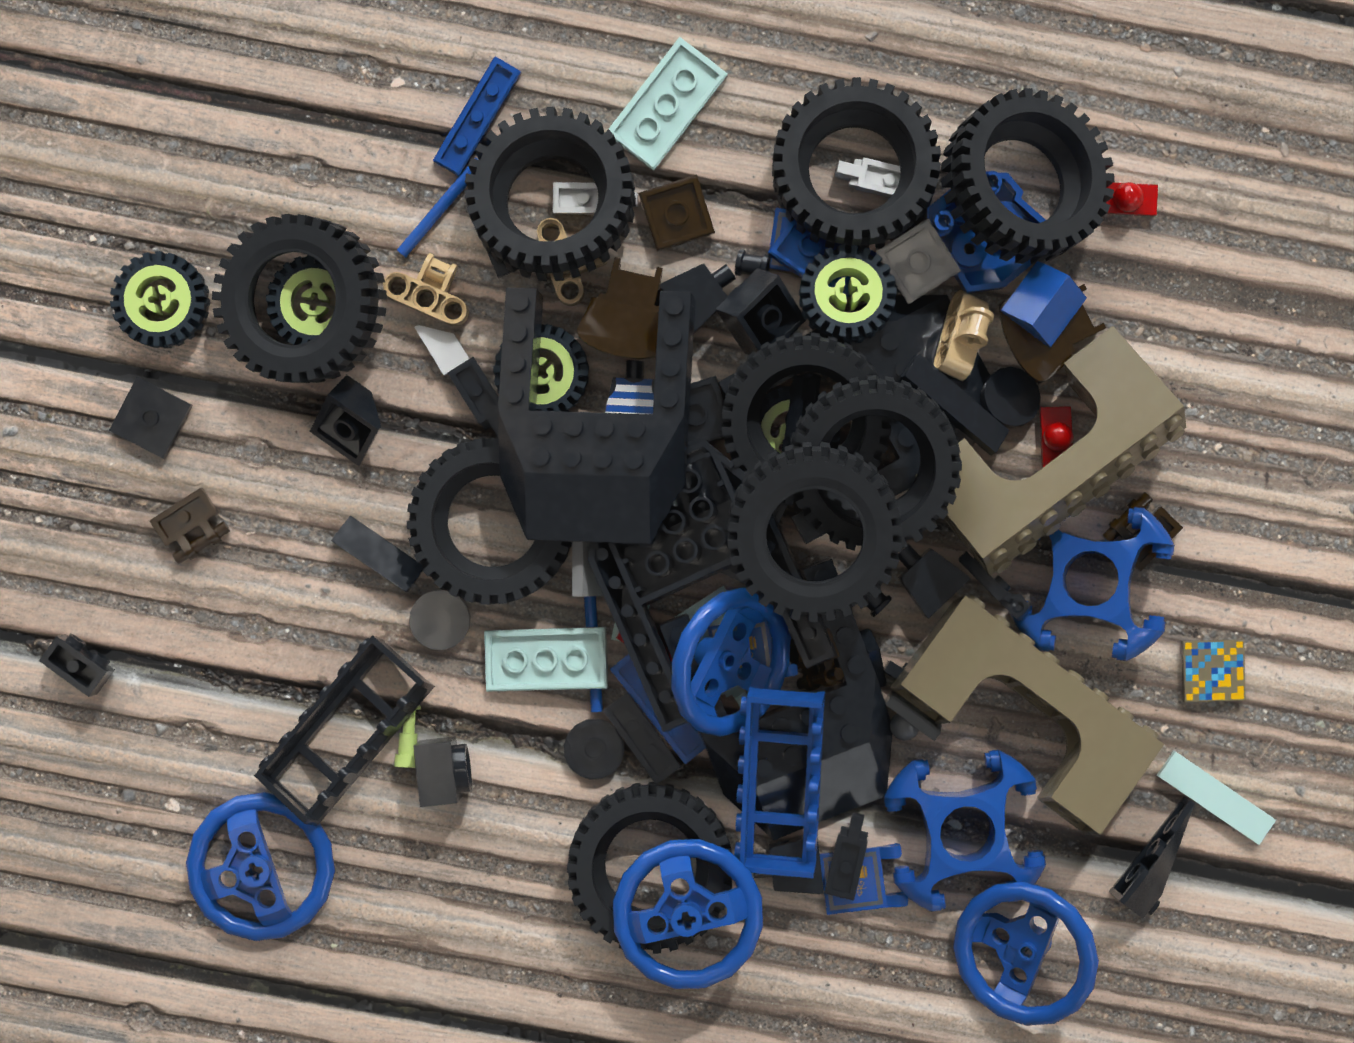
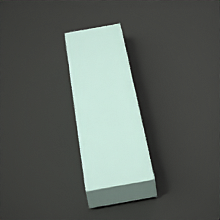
M1174 750L1156 775L1258 845H1260L1276 819Z

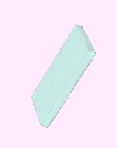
M679 37L610 126L609 130L614 134L616 143L620 142L627 152L654 172L726 79L728 73Z
M606 627L484 631L486 692L608 688Z

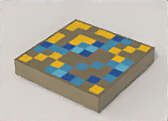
M1243 639L1181 641L1183 702L1246 701L1245 645Z

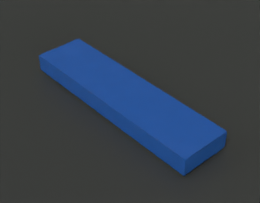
M496 56L493 58L435 155L433 162L456 176H460L522 74L520 70Z
M629 654L610 668L611 672L684 764H687L705 749L700 733L689 723L667 732L662 731Z

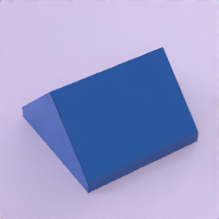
M1036 261L1000 311L1050 348L1087 297L1068 274Z

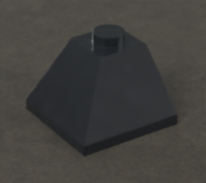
M346 374L327 395L309 431L358 466L362 464L382 427L372 392Z

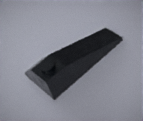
M1186 797L1182 798L1109 891L1142 919L1146 915H1152L1160 904L1158 899L1164 891L1195 805Z

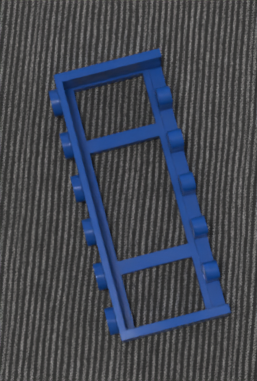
M750 686L747 697L742 696L740 714L746 716L745 726L740 727L739 744L745 746L744 755L739 756L738 774H743V784H738L737 803H742V813H737L736 832H741V841L735 844L734 856L751 873L814 878L817 863L825 691L810 693L759 689ZM760 704L809 707L808 734L759 730ZM759 741L808 745L804 815L756 811ZM755 822L804 826L802 858L754 854Z

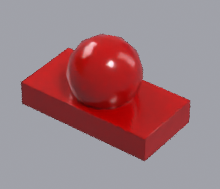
M1114 182L1107 187L1113 189L1114 194L1113 198L1106 202L1111 205L1106 214L1157 215L1158 185Z
M1071 406L1039 408L1042 468L1073 445L1074 434L1072 430Z

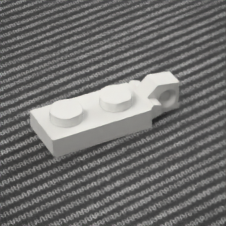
M865 157L862 160L855 159L854 164L839 160L835 177L850 181L849 186L856 188V190L891 198L899 184L900 166Z
M553 182V214H595L598 204V190L595 183ZM634 192L636 197V207H638V194L637 192Z

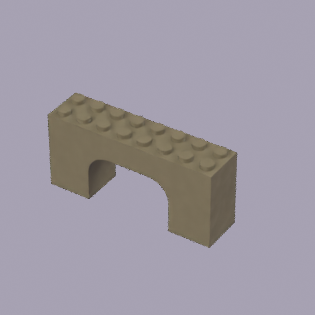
M1114 326L1064 362L1069 386L1097 419L1087 435L1029 478L1007 480L996 475L965 438L958 443L961 452L959 455L962 461V471H959L961 482L960 487L955 489L957 497L954 504L949 503L947 506L949 513L944 520L989 576L995 572L1001 573L1011 565L1013 558L1020 553L1024 555L1036 546L1038 539L1045 534L1049 536L1056 532L1063 520L1069 516L1075 517L1085 509L1087 502L1094 497L1100 498L1110 490L1112 483L1119 478L1123 480L1130 476L1137 464L1143 460H1151L1159 453L1160 447L1166 442H1174L1184 434V429L1186 428L1184 405Z
M965 595L954 600L890 689L940 725L950 723L977 685L984 679H995L1007 685L1055 721L1062 729L1066 739L1064 759L1039 793L1037 799L1085 835H1101L1164 746L1157 739L1159 737L1158 733L1146 725H1143V727L1139 726L1133 721L1134 716L1122 707L1115 708L1108 702L1110 698L1097 688L1091 690L1083 684L1085 679L1073 670L1067 672L1058 665L1060 660L1047 651H1044V653L1034 647L1035 642L1024 633L1020 632L1019 635L1009 628L1011 624L1005 618L998 614L991 615L984 609L986 605L975 596L967 597Z

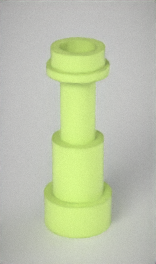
M418 706L416 710H421V706ZM416 710L403 724L402 733H399L398 754H395L394 760L395 767L416 768L413 747L417 743L418 736L415 733Z

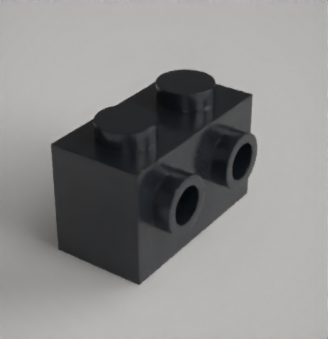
M74 634L56 636L39 662L88 697L97 695L115 670L109 666L110 660L99 652L95 651L93 654L84 648L86 643Z

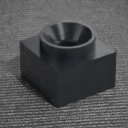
M758 268L740 286L732 290L728 297L716 308L732 336L747 355H750L753 351L755 353L761 349V345L768 341L772 344L776 342V338L784 335L785 338H789L806 321L779 275Z
M456 736L419 740L413 745L420 807L456 804L463 797V793L472 792L471 763L467 744L457 745Z

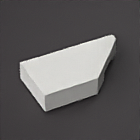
M421 325L414 327L444 376L448 374L447 372L470 359L454 333Z

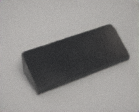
M351 515L331 540L405 592L410 591L424 569L420 562L417 563L414 558Z

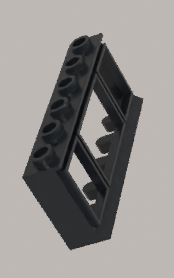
M374 635L365 639L357 648L358 653L354 658L341 666L337 673L338 677L331 685L325 686L320 691L316 703L299 716V723L292 731L287 732L281 737L278 743L279 747L272 755L266 756L261 761L259 770L254 775L304 824L319 825L435 687L385 643L383 639ZM383 654L416 682L410 691L397 701V706L394 709L362 680ZM356 688L387 718L377 725V730L366 743L359 746L356 755L346 767H342L337 773L307 744ZM300 753L332 782L326 790L317 796V801L310 809L278 780Z

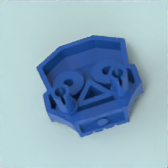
M986 171L993 192L1009 211L1032 223L1038 224L1046 221L1021 198L1024 191L1009 173ZM949 189L927 208V218L961 270V272L954 275L962 290L967 293L1003 289L1032 265L1030 260L1024 264L1015 263L1014 256L1010 260L1005 261L999 259L1001 250H998L993 255L985 252L984 250L988 244L985 241L978 246L971 241L975 233L970 229L964 234L959 227L965 221L961 216L954 220L950 213L956 208L955 202L946 204L944 196L951 191ZM965 244L974 246L973 254L965 253Z

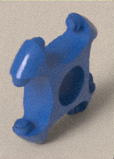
M1139 507L1129 508L1128 523L1132 524L1133 529H1141L1137 537L1130 540L1094 542L1066 534L1059 529L1049 535L1053 551V577L1044 607L1035 615H1032V610L1029 611L1020 621L1010 613L1020 632L1034 640V647L1039 651H1054L1056 635H1052V630H1044V627L1053 619L1066 617H1092L1113 623L1126 630L1128 640L1119 639L1118 643L1113 644L1112 658L1120 661H1128L1152 646L1165 632V617L1149 615V620L1144 619L1143 628H1139L1135 625L1131 613L1130 583L1135 564L1142 549L1152 544V553L1156 554V558L1171 560L1172 555H1174L1175 545L1170 535L1148 510ZM1097 553L1108 557L1114 563L1118 570L1119 582L1115 593L1108 601L1097 606H1085L1077 603L1070 596L1066 586V575L1069 567L1077 558L1085 554Z
M1000 750L984 753L986 768H990L991 772L999 771L997 778L990 783L960 792L923 790L919 788L918 781L926 780V775H930L928 760L917 759L908 763L896 775L884 795L885 807H887L888 812L902 810V806L906 805V798L908 797L916 799L926 829L925 867L923 872L915 877L914 870H909V866L895 867L893 877L894 883L910 900L930 912L946 909L944 893L940 894L939 890H932L933 885L939 880L970 871H997L1011 875L1012 881H1005L1004 883L1024 881L1035 885L1046 867L1043 850L1028 851V855L1024 856V864L1021 865L1015 863L1005 833L1006 795L1009 788L1015 785V790L1020 792L1022 796L1036 794L1037 785L1036 779L1027 768ZM976 807L986 814L990 825L989 836L985 844L978 851L968 855H956L947 851L943 847L940 838L941 826L945 818L955 809Z

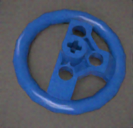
M746 587L720 592L695 612L681 632L672 659L671 689L680 715L696 731L719 737L740 732V727L745 726L746 716L741 715L740 710L734 714L717 717L714 708L721 693L735 686L747 692L750 686L759 689L781 690L790 664L791 636L783 615L774 613L773 605L769 603L767 607H764L759 603V596L756 593L751 596ZM725 613L714 637H706L700 641L711 623ZM764 620L767 621L772 637L769 667L751 657L749 637L755 625ZM737 625V631L733 635V629ZM695 655V661L699 667L691 681V663ZM742 664V670H741V672L738 674V669H739L740 665ZM710 680L709 687L705 691V685ZM760 704V717L766 713L771 704Z
M267 792L235 796L211 810L194 832L186 860L189 890L203 915L227 934L253 941L284 938L309 924L328 900L335 874L332 844L321 824L319 823L318 826L304 824L274 794ZM258 811H267L287 817L304 831L314 848L316 874L312 889L299 908L293 912L286 902L259 822ZM227 823L232 847L222 865L205 869V859L210 841L220 828ZM243 832H251L255 836L256 844L253 848H246L241 844L240 836ZM254 864L256 867H262L263 871L257 873L254 870ZM224 871H232L236 875L237 882L235 886L227 887L222 883L221 875ZM261 891H272L276 897L275 904L272 906L262 904L260 901ZM233 894L251 903L260 922L256 923L235 917L218 904L216 899Z
M701 839L669 840L643 852L623 873L613 899L614 933L626 959L648 979L674 989L707 988L732 977L753 955L763 929L762 896L751 871L728 849ZM691 858H699L719 866L735 881L737 887L714 894L696 883ZM660 865L664 892L654 908L632 911L631 904L639 883L655 867ZM679 878L686 880L689 884L688 892L683 895L674 893L671 888L674 880ZM715 902L723 903L727 908L725 916L722 918L711 916L709 913L711 904ZM683 912H688V915L693 917V919L690 921L684 920L682 918ZM653 916H660L665 920L666 927L660 932H654L649 928L648 920ZM744 920V926L737 945L722 961L702 970H676L658 963L640 945V943L647 944L678 936L690 937L700 931L731 925Z
M1024 881L995 884L974 896L957 920L953 950L959 975L975 999L998 1017L1026 1026L1055 1024L1079 1011L1094 990L1099 958L1093 933L1076 907L1053 890ZM1021 900L1029 902L1027 913L1012 919L999 913H985L1001 902ZM1034 916L1042 917L1047 923V929L1036 926ZM1062 920L1075 939L1080 960L1077 980L1065 997L1050 1005L1024 1006L1023 1004L1033 987L1044 957L1051 948L1052 937L1058 922ZM997 928H1003L1008 932V941L998 937L996 933ZM972 942H982L996 949L1004 971L995 990L989 987L976 967ZM1017 967L1024 970L1027 979L1021 980L1017 978L1014 974V968Z

